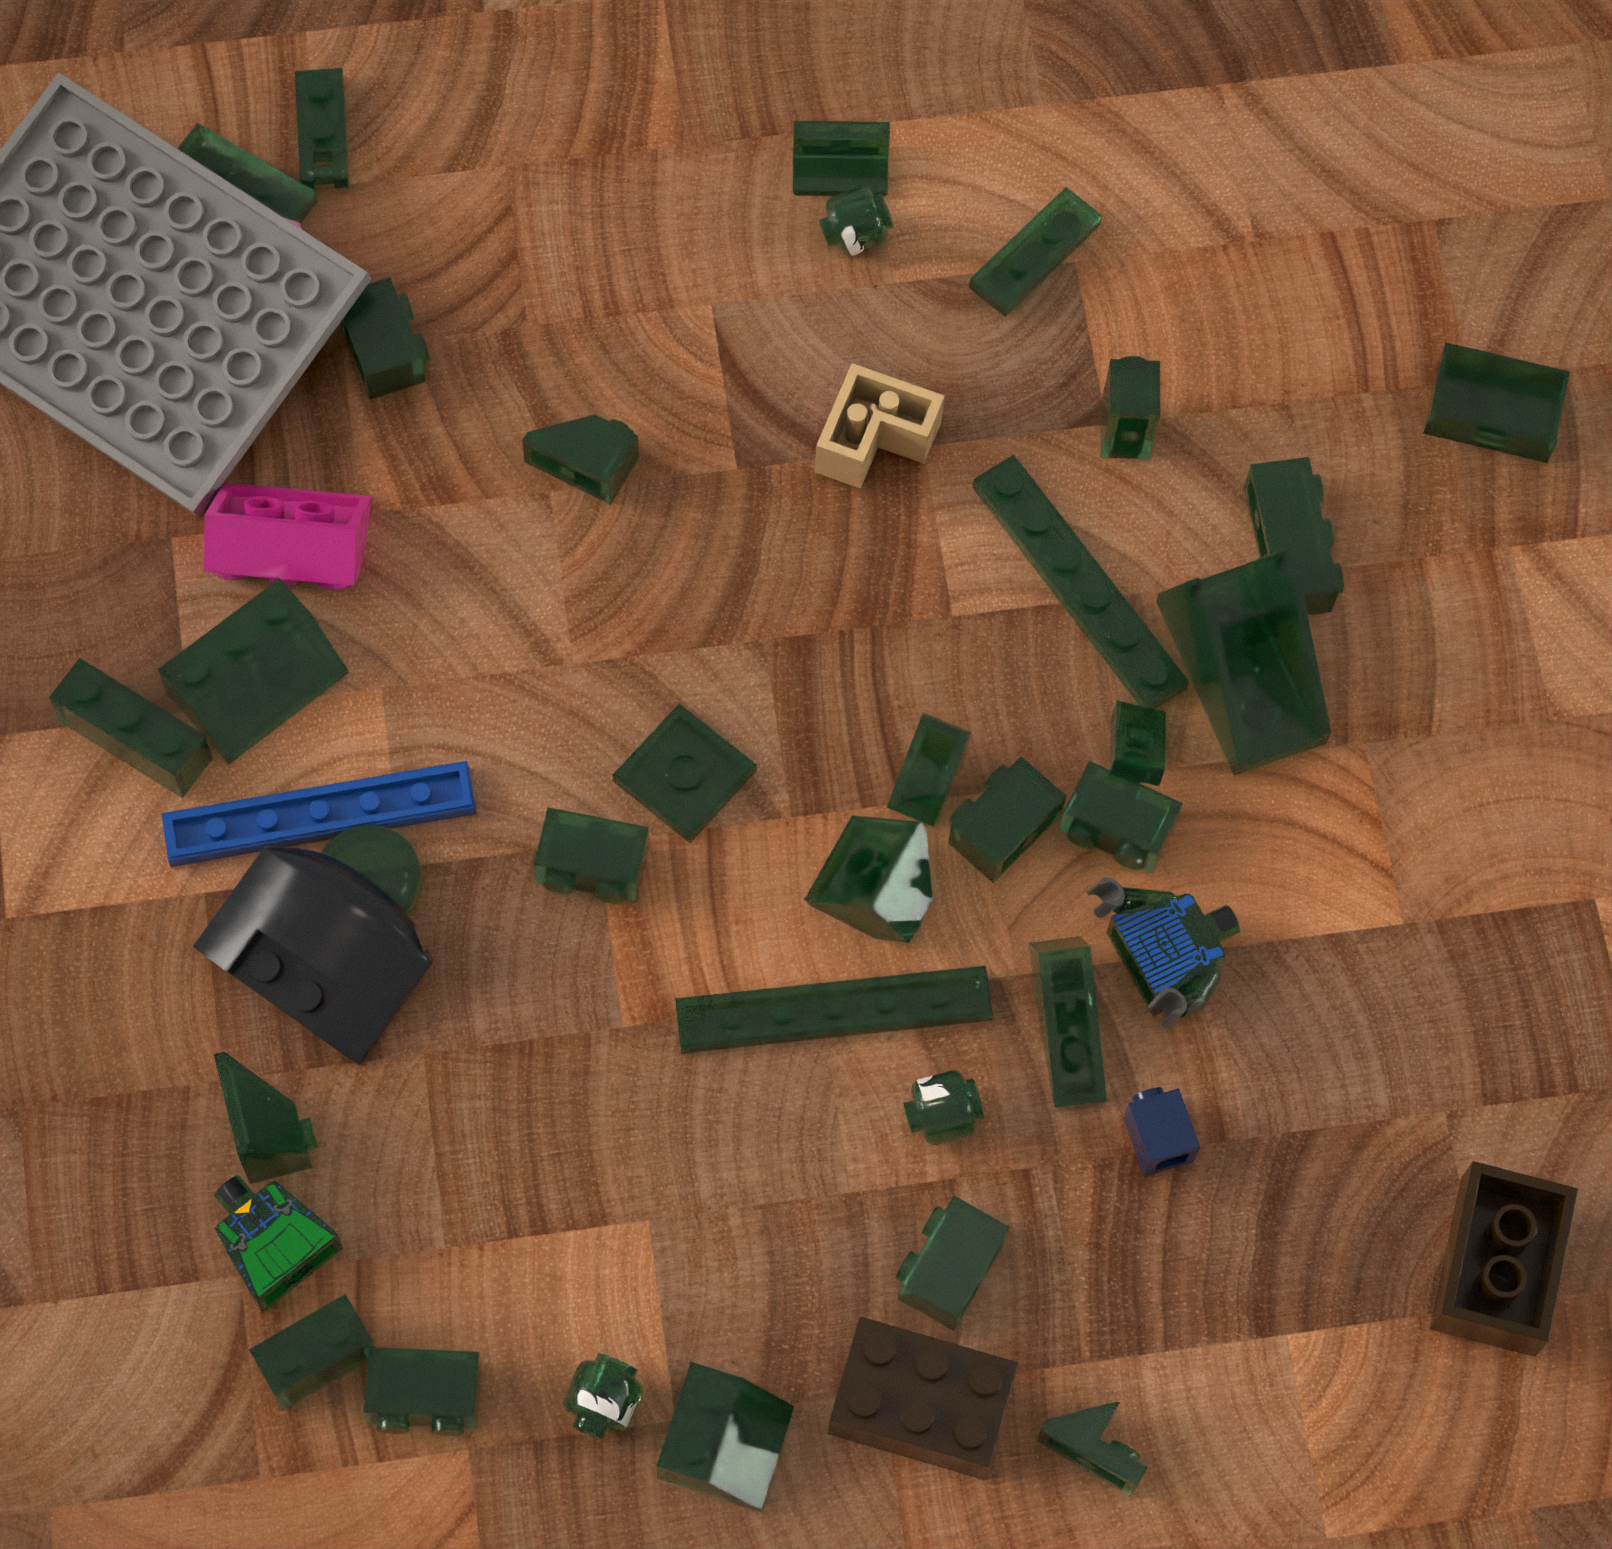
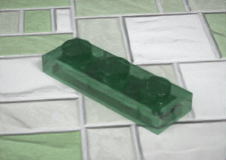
M198 123L177 148L287 219L301 223L318 202L316 191Z
M1065 187L970 278L969 288L1006 317L1100 226L1102 215L1069 188Z

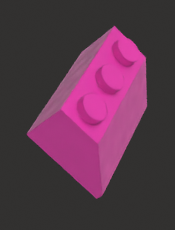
M224 482L205 513L203 572L218 573L220 578L226 580H242L248 576L268 578L269 582L277 585H291L298 581L317 582L319 587L329 590H339L347 586H354L362 570L372 496Z

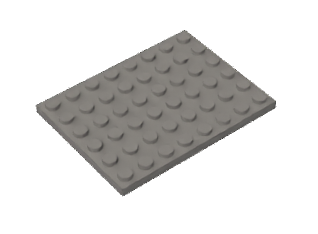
M58 72L0 150V385L199 517L372 278L361 267Z

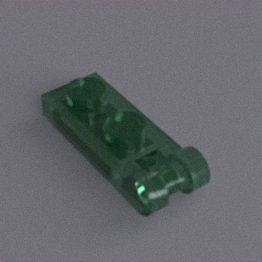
M343 69L295 71L301 191L316 190V185L334 184L335 189L350 188ZM332 161V165L315 166V162Z

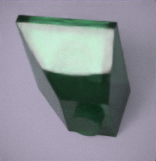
M852 815L804 900L810 906L875 939L909 943L914 933L921 926L922 919L933 901L926 827L918 821Z
M226 1052L214 1054L237 1154L249 1183L253 1184L312 1168L308 1151L317 1149L318 1145L311 1118L301 1120L293 1101Z

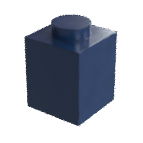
M1156 1087L1136 1094L1132 1098L1133 1102L1128 1104L1123 1119L1144 1177L1194 1162L1200 1145L1179 1088L1163 1092L1161 1087Z

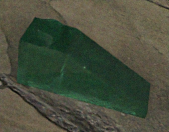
M1081 936L1030 942L1034 994L1054 1107L1107 1101L1091 946Z

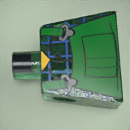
M237 1175L221 1185L214 1195L229 1214L214 1229L261 1313L265 1312L343 1249L339 1236L334 1229L276 1181L269 1183L258 1193L254 1194L245 1181Z

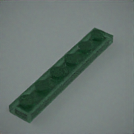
M1012 455L974 478L972 488L1147 715L1185 691L1189 680L1016 456Z

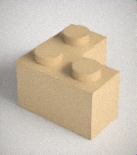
M851 363L816 445L815 473L861 489L878 448L924 464L941 424L945 396Z

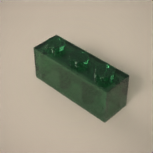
M1309 457L1251 464L1244 489L1273 620L1332 612L1338 593L1343 592L1344 579L1340 564H1333L1330 548L1333 547L1334 543L1333 528L1330 519H1323L1320 504L1323 503L1324 493L1320 475H1313Z
M81 658L77 660L49 696L59 722L181 798L186 795L213 759L204 734Z

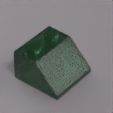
M690 1362L656 1465L657 1479L762 1512L794 1406L742 1377Z

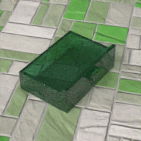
M1445 342L1439 357L1423 434L1548 463L1557 444V433L1570 371Z

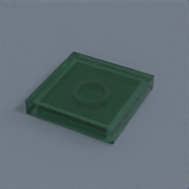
M679 703L615 771L612 777L615 784L691 843L756 772L757 764Z

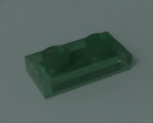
M1116 701L1111 716L1109 775L1121 777L1131 783L1143 782L1155 786L1160 785L1165 771L1166 712Z

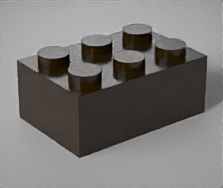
M1472 1161L1460 1179L1430 1329L1535 1357L1549 1342L1578 1188Z
M860 1316L830 1417L828 1434L985 1480L1018 1362Z

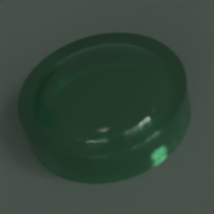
M378 825L356 826L339 833L321 852V854L332 857L368 877L389 894L406 914L409 913L416 903L421 889L419 862L410 843L399 833Z

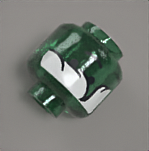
M866 185L855 187L829 198L826 202L827 217L819 220L829 247L838 244L842 252L847 256H854L883 245L888 239V229L894 227L882 192L873 193L872 189Z
M950 1070L918 1079L911 1088L912 1100L903 1103L911 1134L921 1131L925 1141L932 1146L973 1135L977 1130V1120L984 1119V1112L974 1079L965 1080L963 1074L957 1070Z
M601 1353L597 1354L595 1360L588 1359L580 1362L562 1403L564 1409L576 1417L572 1427L600 1440L603 1439L606 1431L613 1433L625 1431L643 1394V1386L635 1378L638 1370L618 1359Z

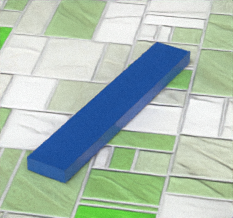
M467 761L161 813L170 867L261 852L266 844L279 845L280 848L477 814Z

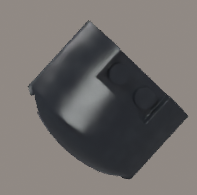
M268 844L262 849L193 945L195 949L219 967L236 977L358 1065L362 1063L433 963L429 950L426 949L423 952L414 929L416 926L410 917L389 894L368 877L354 868L319 852L300 848H280L279 845Z

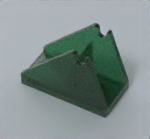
M1285 549L1275 551L1239 567L1203 579L1198 577L1159 593L1156 601L1233 775L1327 744L1331 734L1302 584L1296 572L1289 574L1285 562L1287 552Z

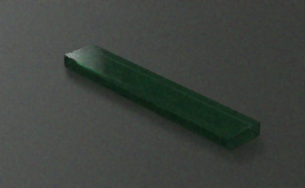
M986 966L675 998L681 1054L992 1021L993 1017Z

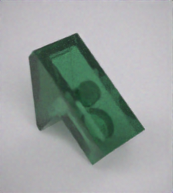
M923 713L887 808L934 827L939 820L954 778L963 767L971 732Z
M1120 1402L1097 1406L1045 1421L1036 1441L1127 1495L1132 1496L1147 1467L1138 1462L1140 1455L1129 1446L1116 1440H1112L1110 1444L1101 1440Z

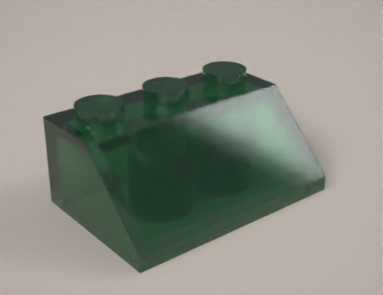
M279 578L160 667L158 672L166 694L229 765L346 676L348 669L313 615Z

